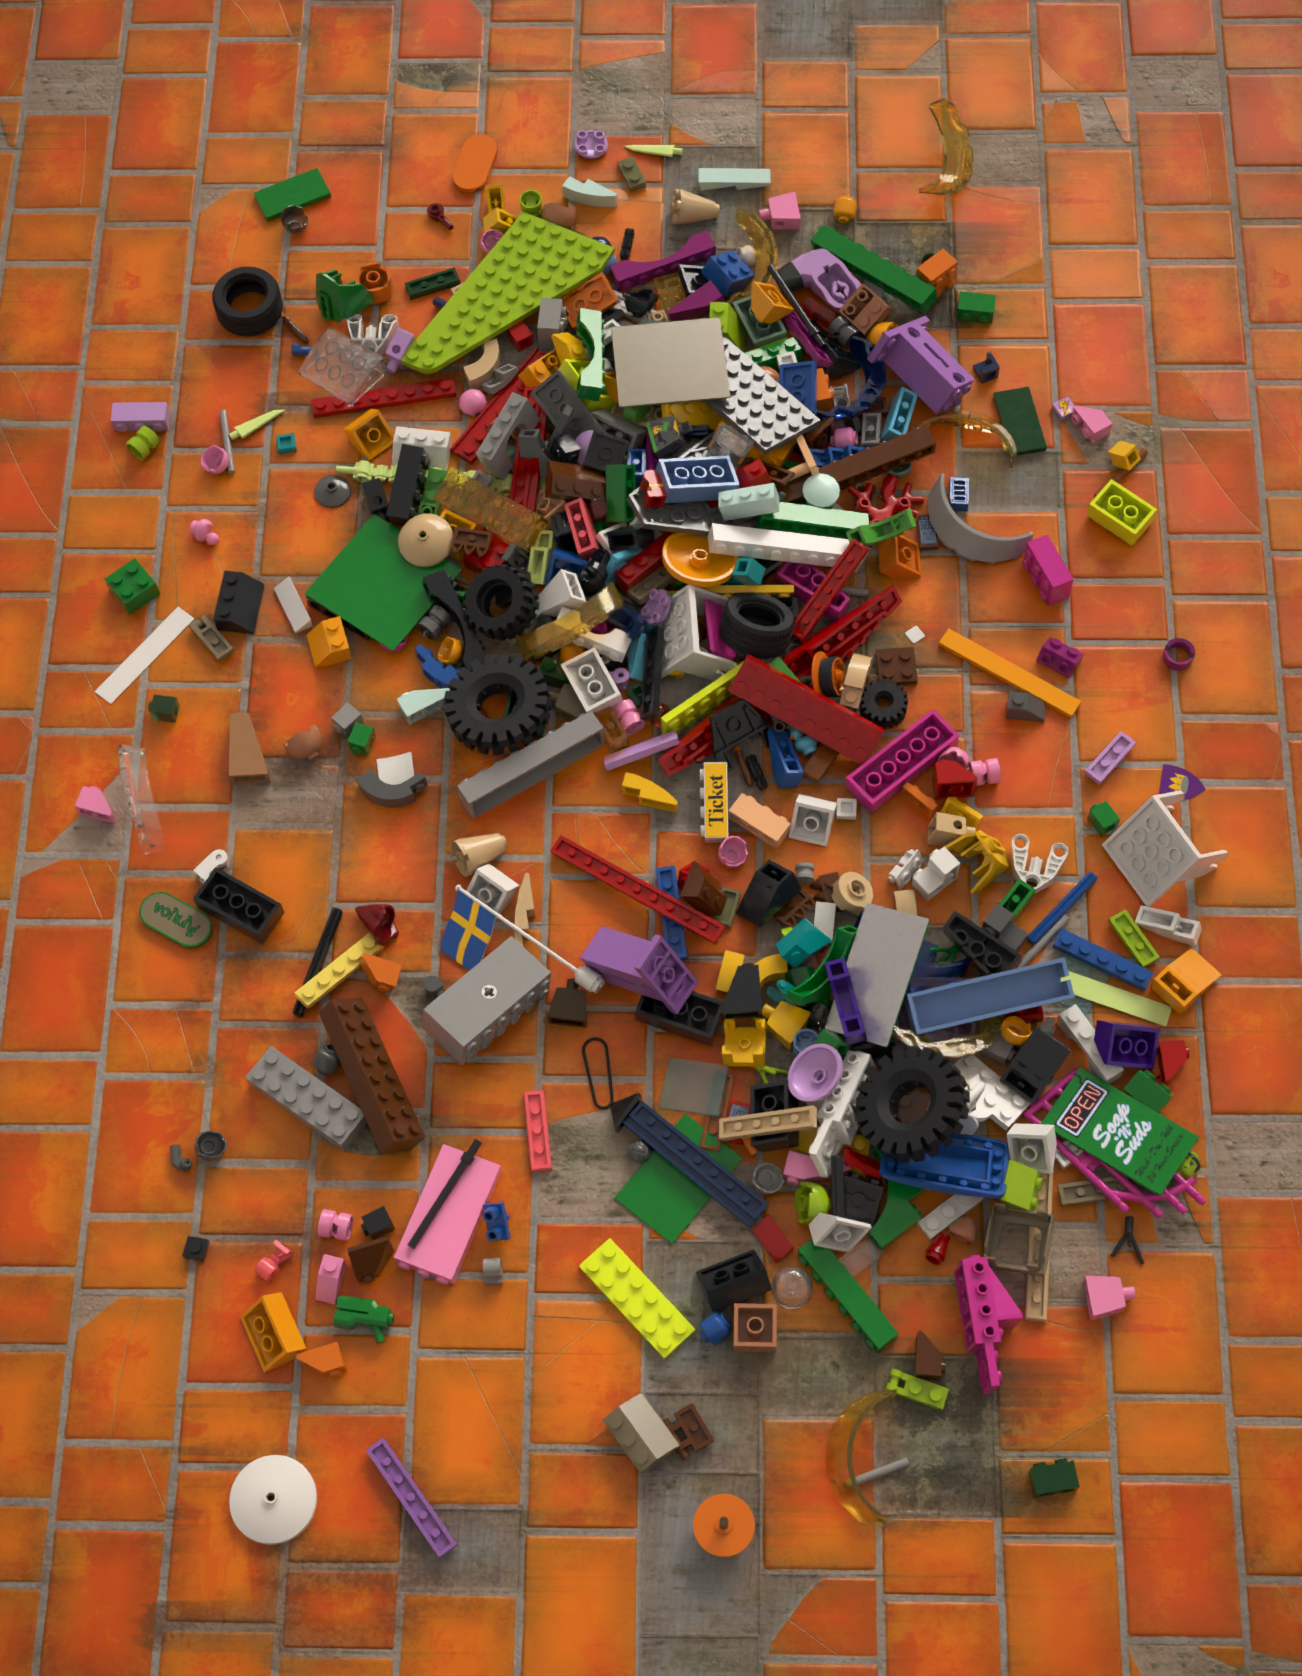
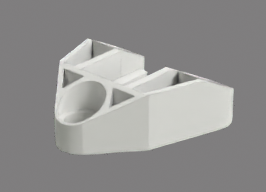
M355 314L352 317L346 318L353 348L366 362H374L386 352L399 327L397 316L385 315L379 323L378 338H376L377 328L373 327V325L366 327V336L363 338L364 325L362 316ZM369 350L375 352L372 356L365 355Z
M1017 834L1013 837L1010 845L1012 875L1016 881L1021 879L1025 883L1033 882L1037 884L1034 887L1036 889L1035 893L1052 885L1067 859L1068 847L1063 843H1055L1051 847L1044 875L1040 874L1043 859H1039L1040 857L1037 856L1035 858L1031 857L1029 870L1024 871L1028 857L1029 839L1024 834ZM1023 840L1026 846L1018 848L1015 845V841ZM1062 849L1065 855L1057 857L1054 854V850Z

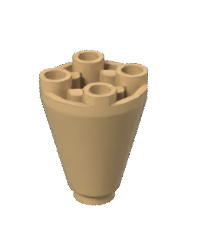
M674 189L673 198L675 200L670 205V213L673 214V225H683L718 218L719 204L685 190Z

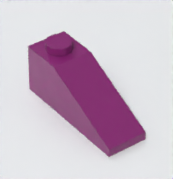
M710 280L669 309L667 314L671 322L709 315L710 302L725 301L722 294Z

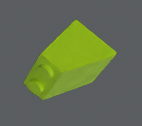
M710 302V318L720 317L722 336L729 339L744 353L746 330L739 316L728 302Z

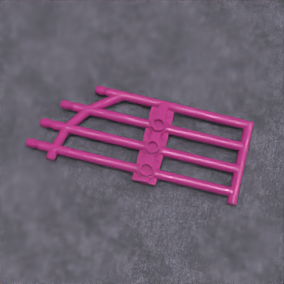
M1078 1068L1072 1070L1023 1112L1022 1115L1031 1124H1041V1121L1034 1114L1041 1108L1047 1113L1051 1110L1053 1106L1049 1101L1056 1095L1060 1097L1064 1091L1063 1089L1072 1080ZM1056 1137V1148L1124 1213L1129 1210V1207L1122 1200L1142 1203L1149 1211H1152L1155 1217L1161 1218L1163 1213L1156 1207L1153 1201L1167 1200L1173 1207H1176L1178 1212L1184 1214L1187 1211L1186 1207L1175 1197L1184 1191L1194 1198L1198 1204L1203 1206L1206 1203L1205 1198L1193 1187L1197 1183L1193 1177L1185 1180L1176 1172L1172 1179L1178 1184L1177 1186L1169 1190L1165 1188L1161 1196L1155 1193L1143 1194L1125 1175L1085 1151L1076 1156ZM1102 1165L1129 1192L1110 1189L1093 1171Z

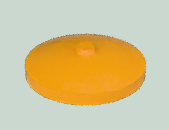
M674 532L666 539L662 550V561L667 571L679 581L697 587H712L728 581L733 576L732 574L738 556L709 553L708 536Z

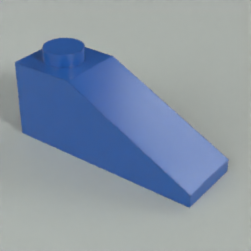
M768 729L772 770L778 787L797 788L804 771L786 729L782 732Z

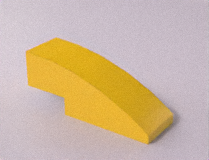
M628 772L625 773L622 783L623 794L639 797V805L677 813L678 801L662 787L641 776Z

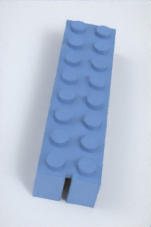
M1065 957L906 994L904 1004L912 1036L1075 998L1071 980L1061 982L1060 979L1069 976Z

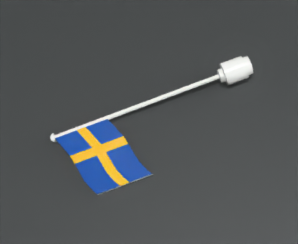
M462 885L455 887L457 896L453 912L443 933L441 942L442 952L470 971L482 961L492 937L497 917L573 970L577 984L595 994L600 991L605 982L600 974L587 965L580 966L577 969L461 888Z

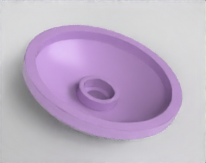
M814 1044L801 1051L792 1062L788 1072V1087L793 1096L802 1102L813 1103L831 1094L837 1087L843 1072V1061L839 1052L827 1044Z

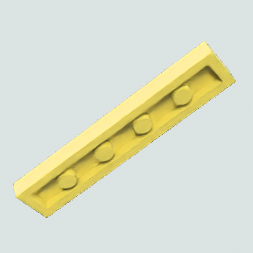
M368 933L294 992L295 997L309 1009L361 967L359 959L363 953L375 956L384 949V945H379L371 934Z

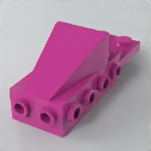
M971 1255L967 1257L968 1259H962L954 1269L967 1354L976 1353L982 1396L991 1395L1002 1383L1001 1371L997 1370L996 1364L998 1362V1351L995 1349L1003 1339L1002 1329L1014 1328L1021 1321L1023 1315L988 1265L987 1257Z

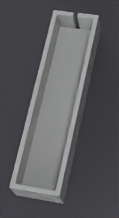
M592 711L582 713L577 719L564 723L554 732L546 733L543 738L531 742L521 750L514 751L504 760L496 761L488 769H482L470 779L462 780L457 785L462 805L473 820L603 747L605 739L602 725Z

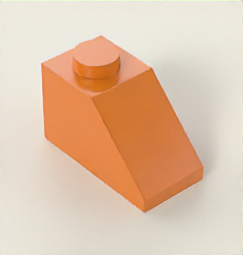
M363 953L359 963L372 986L377 987L382 992H392L397 985L402 964Z
M338 1342L296 1354L301 1364L325 1377H338L342 1375L343 1371H346L341 1347Z

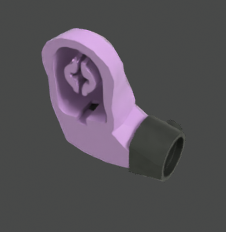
M824 248L802 254L777 270L792 293L802 290L804 287H810L831 309L837 312L861 285L859 280L852 276L843 262Z

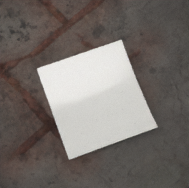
M411 752L376 759L379 779L384 783L391 785L401 784L414 776Z

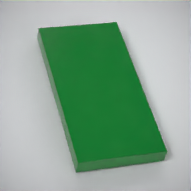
M318 168L256 191L254 192V197L268 222L329 198L331 193Z

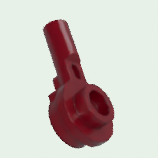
M434 203L427 208V214L432 220L440 221L449 231L454 228V225L444 216V208L441 204Z

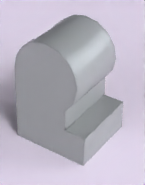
M501 1258L483 1259L484 1285L503 1284V1263Z

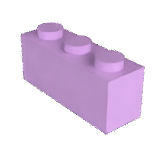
M167 402L112 404L111 423L114 431H138L142 426H147L152 431L157 432L169 430L170 410Z

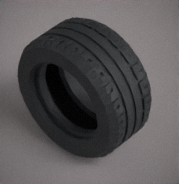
M248 266L233 269L218 280L213 290V305L220 324L236 335L256 336L268 331L278 322L283 311V301L277 281L271 274L260 268ZM258 292L265 296L264 302L253 310L237 311L230 307L234 298L242 293Z
M755 592L739 593L726 602L719 624V633L724 643L734 651L745 656L749 653L758 659H769L782 654L788 648L795 619L790 609L778 599Z

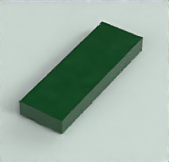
M454 267L406 282L405 287L410 300L455 287L461 283Z

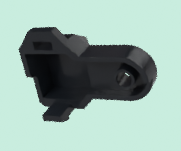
M653 289L622 293V297L625 298L624 303L627 312L633 313V317L643 318V315L649 313L654 308L655 303L658 302V295L653 292Z
M600 547L594 551L587 565L576 574L581 589L587 592H600L606 586L605 581L608 573L605 566L611 556L606 549L603 550Z

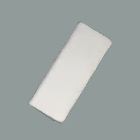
M289 576L278 584L274 590L296 634L313 627Z

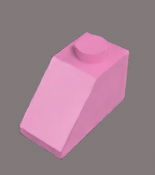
M83 786L75 804L77 812L80 815L115 824L116 819L102 791L94 786H90V788Z
M323 1255L317 1277L315 1301L336 1305L347 1268V1263L343 1258Z

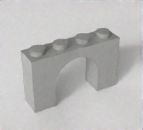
M514 392L511 393L476 452V456L488 474L502 480L506 478L513 466L506 454L507 442L515 427L520 430L534 429L540 420L528 398Z

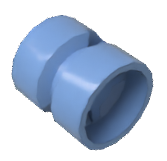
M802 1029L795 1034L793 1040V1055L795 1058L805 1048L815 1044L818 1036L816 1032L811 1029Z

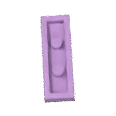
M1120 731L1090 764L1084 774L1100 785L1135 747L1136 742Z

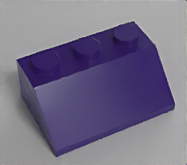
M1097 1020L1094 1042L1105 1065L1154 1069L1160 1029L1146 1025Z

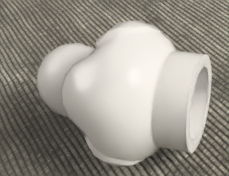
M750 245L738 247L735 251L748 267L753 266L756 261L762 258V252Z

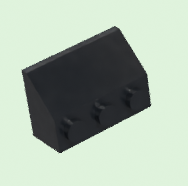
M224 571L213 618L218 631L254 634L265 587L264 583L243 572Z
M754 1249L696 1271L706 1300L713 1313L723 1311L727 1307L734 1305V1303H743L747 1299L761 1296L772 1290L766 1268Z

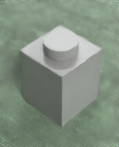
M348 702L331 717L333 729L338 734L342 733L346 737L351 734L355 722L363 723L361 713Z

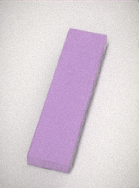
M674 730L604 756L606 770L609 771L679 745L678 734Z

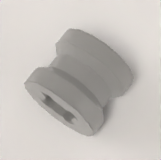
M808 862L797 863L795 865V871L797 872L795 877L799 884L813 883L814 875L812 872L814 871V864Z

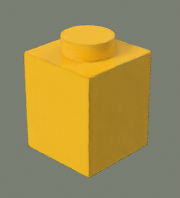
M1119 441L1108 451L1113 466L1128 471L1141 460L1136 445Z

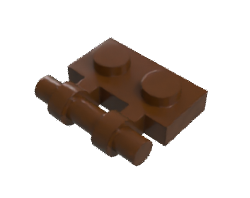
M693 1403L674 1413L677 1420L676 1423L671 1424L668 1418L663 1420L680 1444L674 1451L676 1454L679 1453L682 1460L690 1456L686 1450L689 1446H692L696 1453L714 1442ZM681 1428L687 1437L684 1441H681L677 1434V1431Z

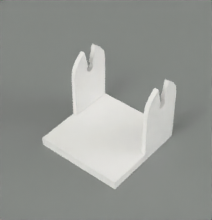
M689 584L672 595L667 616L661 623L653 626V628L657 626L664 628L661 679L671 672L679 670L708 680H717L726 674L722 671L729 672L736 667L737 664L735 662L700 651L697 614L704 616V600L725 606L729 598Z
M1182 791L1151 796L1102 844L1147 907L1152 906L1177 882L1204 876L1218 867L1213 863L1225 860L1229 856L1227 850L1200 854L1170 814L1174 807L1169 804L1184 800L1185 795Z

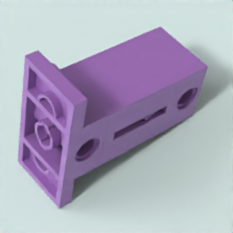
M923 316L884 332L867 359L871 363L884 361L938 414L943 411L947 412L952 407L956 408L963 401L961 398L971 390V384L975 379L926 331V326L930 320Z
M601 926L580 957L585 965L602 976L605 983L662 1001L670 1012L674 1014L679 1013L698 983L697 979L664 938L657 934L654 935L651 941Z

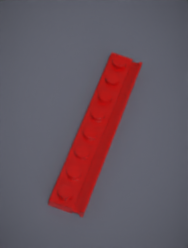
M538 348L531 352L518 368L519 371L514 378L498 391L450 448L451 453H455L459 458L471 465L478 458L476 452L489 432L487 430L489 424L498 417L511 393L514 392L524 396L526 385L518 375L529 365L545 356L546 353L540 352Z
M525 387L523 397L528 398L540 418L534 429H540L545 443L548 416L531 394L536 387ZM517 439L507 518L508 520H535L540 484L539 459L520 457L519 441Z

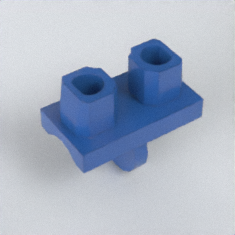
M504 1202L484 1203L482 1215L487 1225V1240H509L511 1238L508 1226L510 1216L506 1213Z

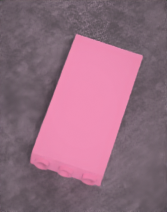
M443 1144L394 1255V1260L401 1269L409 1270L411 1268L416 1270V1273L422 1277L428 1278V1276L436 1278V1281L440 1284L447 1285L450 1283L454 1285L482 1220L483 1204L489 1203L502 1169L501 1165L474 1155V1161L470 1166H467L416 1248L412 1249L407 1244L456 1170L464 1151Z

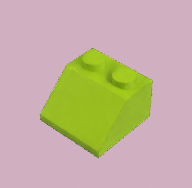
M1009 1160L1004 1182L1006 1184V1192L1001 1197L1002 1203H1005L1008 1208L1027 1211L1037 1210L1039 1203L1037 1193L1038 1190L1042 1189L1043 1178H1041L1038 1170L1014 1160Z

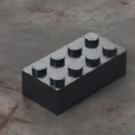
M402 444L386 514L393 525L404 526L408 520L418 515V506L423 500L422 488H425L427 477H425L426 470H429L431 465V459H429L423 447Z
M217 867L214 868L193 898L197 908L261 944L264 943L285 913L281 903Z
M692 991L679 1013L674 1014L670 1012L662 1001L641 995L635 1010V1020L712 1046L721 1023V1008L724 1002Z

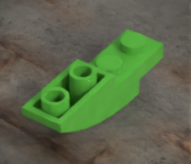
M429 468L422 502H420L418 515L426 513L441 515L446 494L445 486L448 471ZM422 534L420 537L424 538L426 534Z

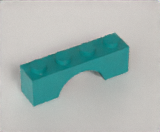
M738 558L733 576L720 585L760 586L766 568L753 558Z

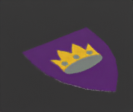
M1163 764L1159 794L1182 791L1185 795V800L1197 796L1206 789L1201 781L1189 771L1177 766Z

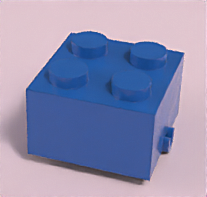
M733 250L711 256L701 270V273L708 281L714 282L715 287L723 297L744 291L755 276Z

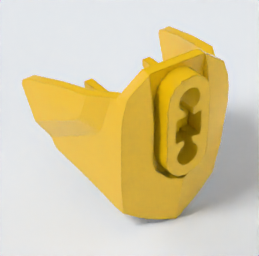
M982 830L966 833L945 846L948 851L961 853L960 855L967 857L968 860L977 854L984 855L985 858L982 865L972 872L975 877L980 879L970 891L972 895L980 893L983 888L1009 868L1007 854L1002 844Z

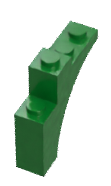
M851 925L836 928L833 942L823 962L805 982L793 989L787 990L786 998L794 1001V1004L799 1006H805L811 1002H819L822 1006L830 1007L833 1004V1001L829 999L832 989L825 962L845 957L847 962L858 928Z
M875 1147L873 1155L881 1162L882 1152ZM886 1179L887 1203L880 1219L868 1231L867 1236L880 1252L901 1238L920 1221L921 1212L914 1204L911 1205L910 1203L925 1193L926 1189Z

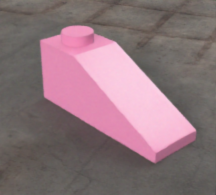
M789 1151L783 1178L786 1183L797 1186L800 1182L815 1183L831 1179V1172L828 1178L821 1177L809 1155ZM843 1164V1175H848L850 1167Z

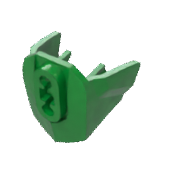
M335 269L316 274V300L321 316L325 321L332 320L337 323L345 318L352 317L372 304L374 298L360 283L355 284V281H351L342 285V274L338 273Z

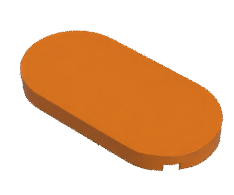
M477 134L469 137L464 142L452 175L453 182L460 191L473 193L486 185L497 156V144L493 138L488 135Z

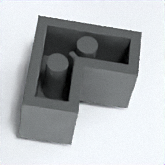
M997 903L983 921L982 929L1018 952L1026 942L1028 933L1012 923L1014 914Z

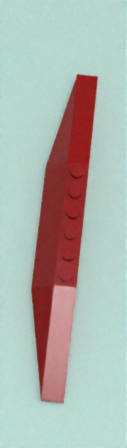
M892 585L812 635L804 643H801L781 658L782 661L799 681L801 676L812 675L813 658L819 651L824 652L828 658L839 656L844 663L853 656L854 651L860 644L863 645L866 642V638L870 633L877 630L881 621L884 618L887 619L902 602L895 586ZM812 683L804 684L813 689ZM733 694L723 701L679 741V745L673 746L657 760L666 776L689 767L690 764L699 762L713 753L709 716L737 701L740 697ZM749 703L766 723L772 721L769 713Z

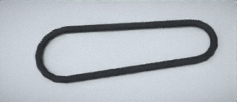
M593 1037L584 1042L582 1054L593 1102L599 1109H608L614 1100L608 1046L603 1039ZM593 1040L602 1042L605 1047L611 1098L607 1106L597 1104L585 1054L586 1045Z

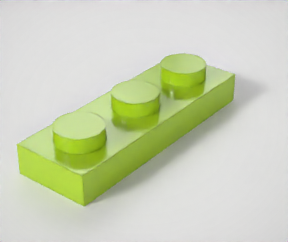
M1126 909L1109 918L1108 923L1140 966L1146 968L1159 960L1160 956Z

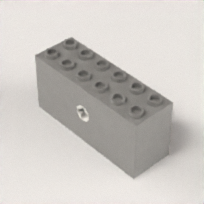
M511 936L423 1009L422 1028L461 1065L466 1061L470 1062L481 1048H487L494 1037L501 1036L508 1025L515 1024L521 1014L525 1011L529 1012L534 1007L535 1002L539 999L543 1000L548 995L551 972Z

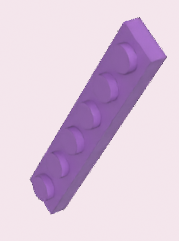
M384 1437L369 1447L366 1452L437 1556L442 1558L458 1546Z

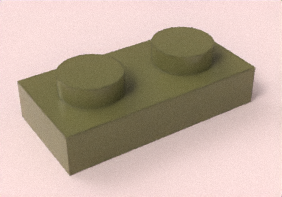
M634 157L617 162V166L630 192L646 187V181Z

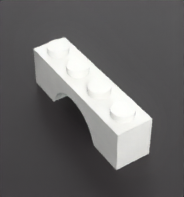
M563 606L551 633L560 639L571 641L577 646H583L588 649L595 647L598 654L621 663L632 640L628 638L626 632L616 628L608 634H594L583 626L580 613Z
M1075 1004L1060 1013L1056 1023L1066 1037L1075 1041L1083 1050L1093 1074L1108 1084L1121 1078L1124 1071L1122 1066L1105 1065L1094 1042L1095 1029L1079 1007Z

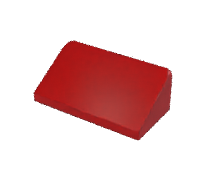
M769 1215L751 1229L776 1263L793 1252L792 1244Z

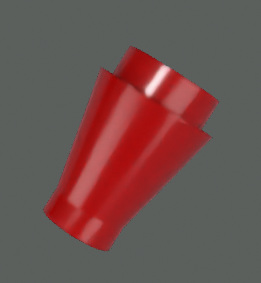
M940 1232L926 1249L925 1258L927 1261L940 1265L945 1260L948 1244L951 1239L948 1234Z

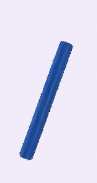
M1088 872L1028 935L1027 941L1035 945L1096 882L1097 876L1092 872Z

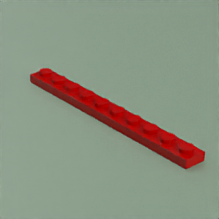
M560 835L550 850L551 854L714 945L717 944L726 930L723 924Z

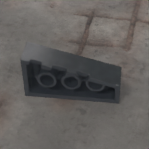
M954 911L943 926L944 934L982 976L1017 969L1022 962V955L957 911Z

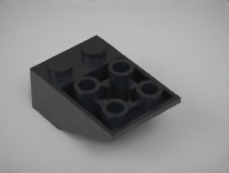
M768 860L755 872L737 908L736 914L760 928L793 898L802 887L792 871Z
M1037 1026L999 1081L1034 1104L1041 1098L1071 1049Z

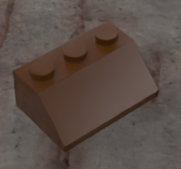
M547 461L545 498L570 502L582 498L587 504L600 505L605 502L606 480L602 472L582 465Z

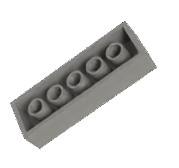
M272 1046L268 1048L245 1077L251 1087L344 1153L367 1125L363 1112L358 1106Z

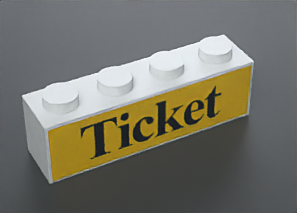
M704 762V769H700V781L704 780V787L700 788V799H704V806H700V816L705 821V825H701V837H705V843H722L728 838L727 762Z

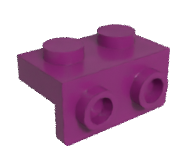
M1050 637L1042 646L1036 661L1070 678L1084 654L1080 653L1076 648L1069 647L1060 640Z

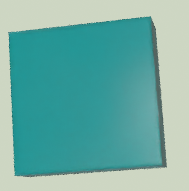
M294 433L276 436L279 454L297 452Z

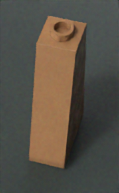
M243 711L230 714L229 778L231 783L271 782L250 714Z

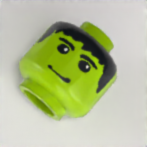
M1194 1151L1189 1152L1177 1170L1185 1180L1194 1177L1201 1170L1199 1162L1201 1159Z

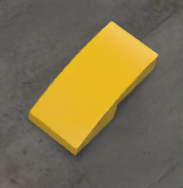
M725 950L716 990L728 992L737 967L742 966L745 955Z

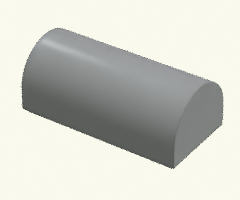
M863 413L861 447L871 448L880 443L881 413Z

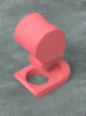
M278 1240L274 1241L277 1253H272L270 1258H262L254 1270L266 1282H270L280 1271L279 1263H283L294 1256V1252Z

